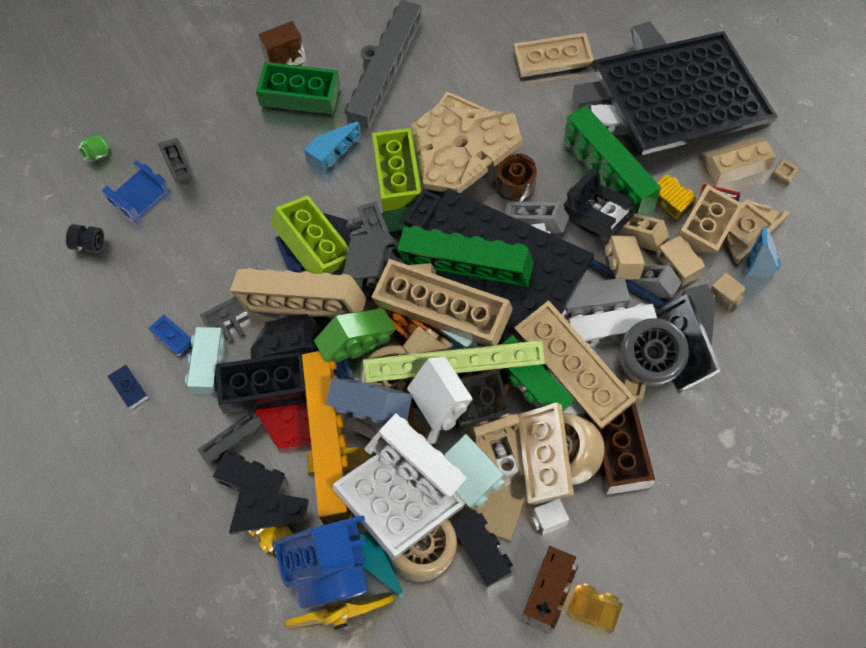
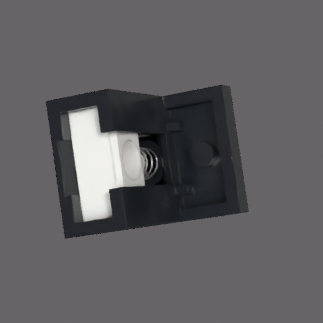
M591 168L574 187L569 189L567 193L568 199L563 204L569 220L609 240L636 214L634 200L601 185L599 170Z

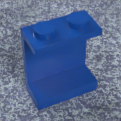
M137 160L133 163L138 172L120 188L114 191L109 186H106L102 190L107 201L133 222L168 192L165 186V179L160 174L155 175L147 164L144 163L142 165Z

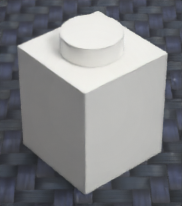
M559 498L535 508L531 520L536 531L540 530L543 536L567 526L569 517Z

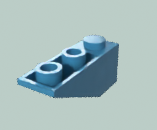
M356 121L317 136L304 149L306 161L322 172H325L328 167H332L335 160L341 154H344L353 142L359 139L361 135L359 122Z

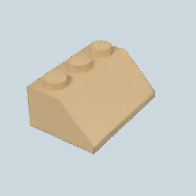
M752 137L700 153L699 157L715 186H720L770 170L776 155L766 140Z
M707 184L677 236L680 235L684 241H687L694 252L717 253L743 204Z

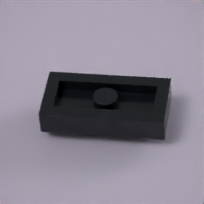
M423 189L406 215L404 225L409 227L418 226L424 229L440 203L441 197Z

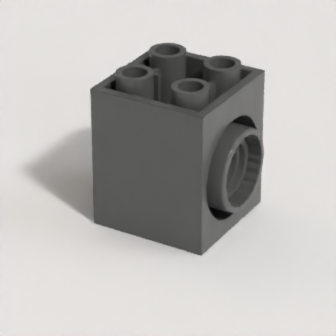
M387 231L351 236L343 274L353 277L367 297L366 300H372V295L389 259L405 264V261L397 251L399 243Z

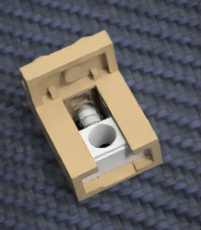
M500 414L491 421H478L469 430L470 438L506 475L507 479L504 480L505 485L503 487L525 480L519 433L520 421L517 414ZM504 443L506 444V447L510 455L506 454L507 451L504 449ZM492 447H495L494 450H496L495 454H497L498 459L495 458ZM508 463L513 469L505 471L501 468V465Z

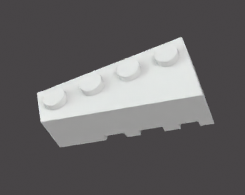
M396 413L364 449L369 454L372 452L378 454L381 457L380 462L384 465L392 464L399 469V475L405 480L417 482L416 487L440 505H443L466 479L459 468L453 466L444 458L439 450L433 448L426 441L423 435L417 433L404 418H401Z

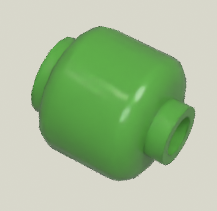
M93 134L82 139L78 149L84 160L96 162L108 155L110 145L105 137L102 138L98 134Z

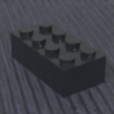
M302 351L215 364L218 405L222 412L228 414L307 401Z

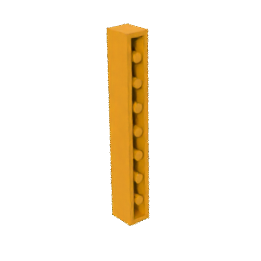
M320 351L302 354L318 515L322 523L327 525L352 518V511L332 489L333 484L346 475L349 461L347 455H344L343 448L347 447L345 435L341 434V428L344 427L342 414L334 411L335 407L326 405L331 378H338L337 375H334L337 364L336 361L325 362Z

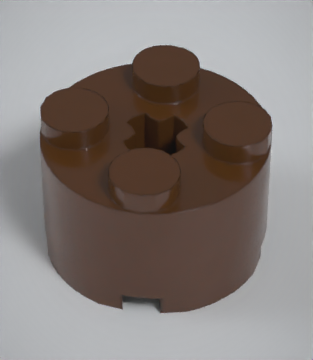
M516 153L514 156L509 155L498 164L496 184L497 190L503 196L520 202L533 193L536 186L537 169L531 157Z

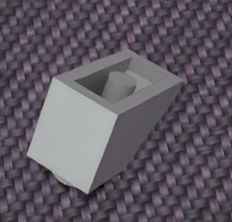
M669 265L644 266L640 279H629L658 298H673L682 283Z

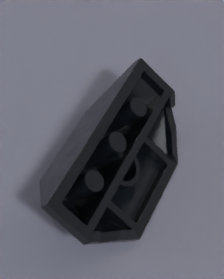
M308 314L266 322L250 348L251 359L302 351L303 354L319 351L314 340L325 327Z

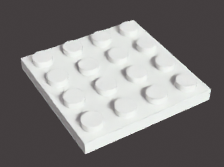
M377 454L335 482L332 489L356 517L364 515L365 520L360 522L387 554L395 560L461 510L465 502L455 492L443 505H440L416 487L417 482L405 480L401 477L399 469L392 464L386 466L380 462L381 457Z

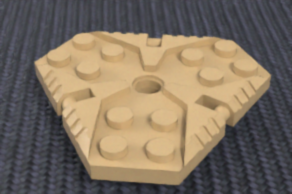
M438 104L411 124L425 189L446 192L449 188L461 193L488 172L487 166L491 164L495 167L523 145L514 113L484 111L482 109L475 111L472 108Z

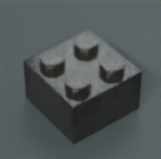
M499 369L461 379L473 400L467 406V410L458 418L460 427L477 424L511 413Z

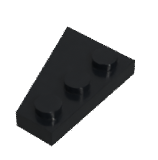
M240 488L229 534L234 535L239 534V532H253L271 527L279 528L304 524L309 500Z

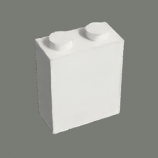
M446 357L428 358L407 388L433 431L449 430L454 427L455 421L467 410V406L473 400Z

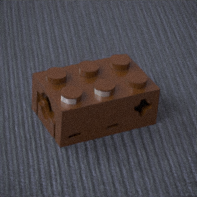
M549 545L524 609L521 623L544 633H548L550 628L555 629L561 611L557 609L558 605H564L570 590L569 587H566V584L572 583L578 569V565L574 564L576 556ZM540 610L545 612L544 616L539 615Z

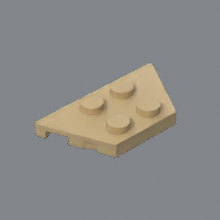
M746 199L742 203L743 207L724 239L735 263L739 264L749 254L762 227H767L771 234L789 216L790 212L786 210L783 213L771 209L772 206L760 205Z

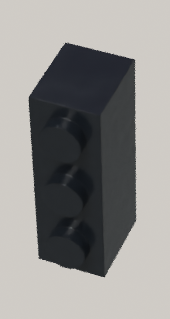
M225 452L212 476L217 483L238 492L240 488L284 495L289 485L283 472L277 469L267 470L263 464L257 461L252 463L245 461V457L237 453L231 455Z
M473 510L451 523L456 535L487 587L512 573L510 567L513 564L506 553L501 555L497 547L501 544L494 533L489 535L485 526L489 524L482 512L477 515L476 511Z

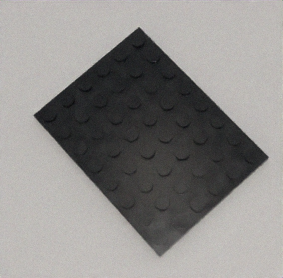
M724 31L596 59L591 64L640 155L774 122L778 117Z
M449 188L424 230L428 231L437 229L451 235L452 233H459L468 238L478 236L492 242L493 240H500L509 245L519 243L529 248L534 265L528 287L436 271L438 276L510 301L513 310L498 345L503 344L512 335L519 343L525 342L517 333L515 327L548 300L562 315L594 258V253Z

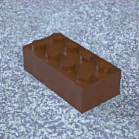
M633 403L603 429H600L588 415L589 422L597 427L604 442V457L600 470L606 495L651 488L655 481V476L636 403Z

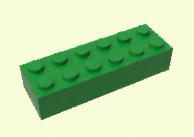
M586 105L568 115L564 134L566 146L571 147L577 158L587 165L588 170L591 168L599 170L601 185L633 199L636 214L645 216L653 211L661 186Z
M418 226L403 228L397 249L407 265L431 263L435 271L528 287L534 265L529 248L523 244L509 245L500 240L486 241L478 236L468 238L459 233L445 234L437 229L428 231Z

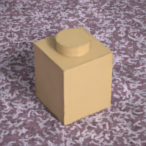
M725 273L711 288L715 294L716 302L727 311L733 305L737 307L745 298L742 295L746 287L728 273Z

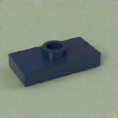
M126 364L108 375L109 380L130 411L149 399Z

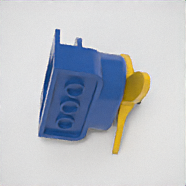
M364 515L311 528L273 541L282 582L286 587L295 586L299 607L306 609L328 604L327 608L284 621L285 629L324 623V625L333 624L335 626L333 627L334 630L348 626V623H346L348 618L367 613L372 609L394 601L393 593H382L342 602V600L364 594L369 589L363 566L366 563L362 544L366 543V539H360L357 522L365 520Z

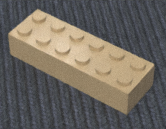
M392 259L388 260L372 295L375 303L382 308L486 346L498 345L513 310L510 301Z
M237 269L230 288V292L248 311L290 315L308 314L314 317L334 318L337 315L363 312L367 299L353 277L348 274L331 275L329 273L313 274L307 271L297 273L289 270L282 272L271 269Z

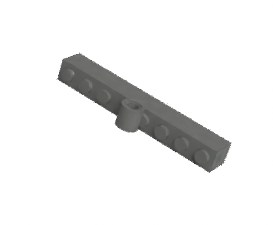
M401 0L398 7L394 8L392 19L388 20L385 33L381 34L378 47L368 45L362 48V67L366 71L364 75L360 76L357 89L353 90L350 103L346 104L345 114L348 123L357 121L361 127L369 129L422 19L421 5Z

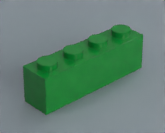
M512 335L503 344L519 343V341ZM541 364L497 369L498 371L502 370L508 376L507 380L514 387H518L523 392L522 395L525 400L530 404L534 403L537 408L559 403L562 405V412H564L575 401Z

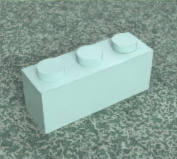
M196 327L195 335L191 337L193 349L192 354H189L188 357L190 369L189 374L185 376V385L192 394L217 395L215 364H222L226 338L222 328Z

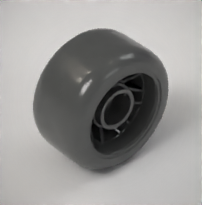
M660 318L645 319L633 325L623 336L619 347V360L625 373L635 382L646 386H659L675 379L685 368L689 356V347L683 332L673 323ZM651 348L656 351V359L648 356L647 349Z

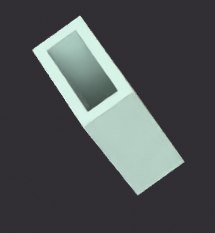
M466 434L444 455V458L453 466L459 468L466 477L465 481L455 492L473 510L476 507L478 509L483 507L489 500L487 497L493 491L495 493L498 492L505 485L506 475Z

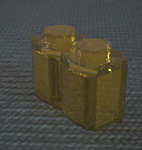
M588 584L577 585L566 615L612 634L623 606L618 601L619 598L609 593L601 595L595 592V587Z

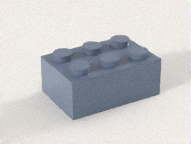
M331 378L326 405L335 407L334 411L347 414L350 412L353 413L352 416L363 419L368 417L371 418L372 422L385 424L395 413L407 421L412 394L359 380Z

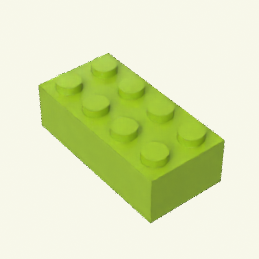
M411 128L372 133L383 212L413 206L421 193Z
M308 195L274 209L270 224L307 272L313 274L329 273L332 275L334 271H344L349 246Z

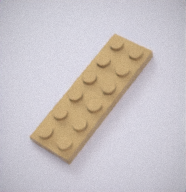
M549 300L515 327V330L525 342L542 340L545 365L600 429H603L636 402V398Z

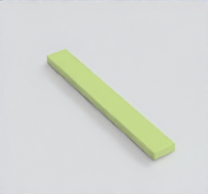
M542 340L363 360L366 382L414 378L428 358L446 357L456 373L545 364Z

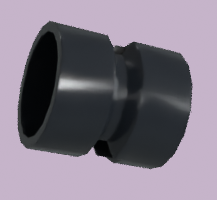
M72 224L66 233L67 248L98 254L104 245V231L99 227L89 226L86 228L84 225Z

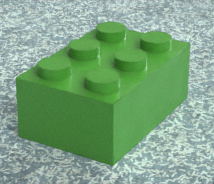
M384 308L335 316L314 342L325 362H340L346 358L356 359L366 354L370 356L390 339V335L396 329Z

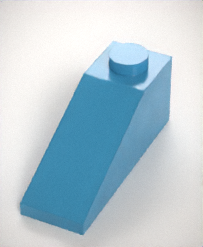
M762 227L746 258L747 276L773 278L775 272L780 269L781 261L777 258V249L767 227Z

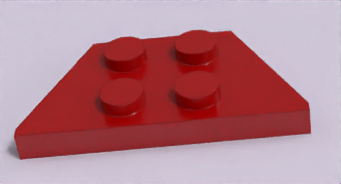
M307 404L255 410L256 415L279 451L311 448Z

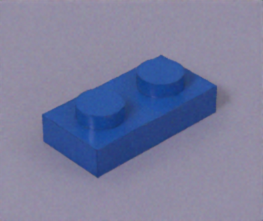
M164 314L148 328L152 334L178 357L191 346V337Z

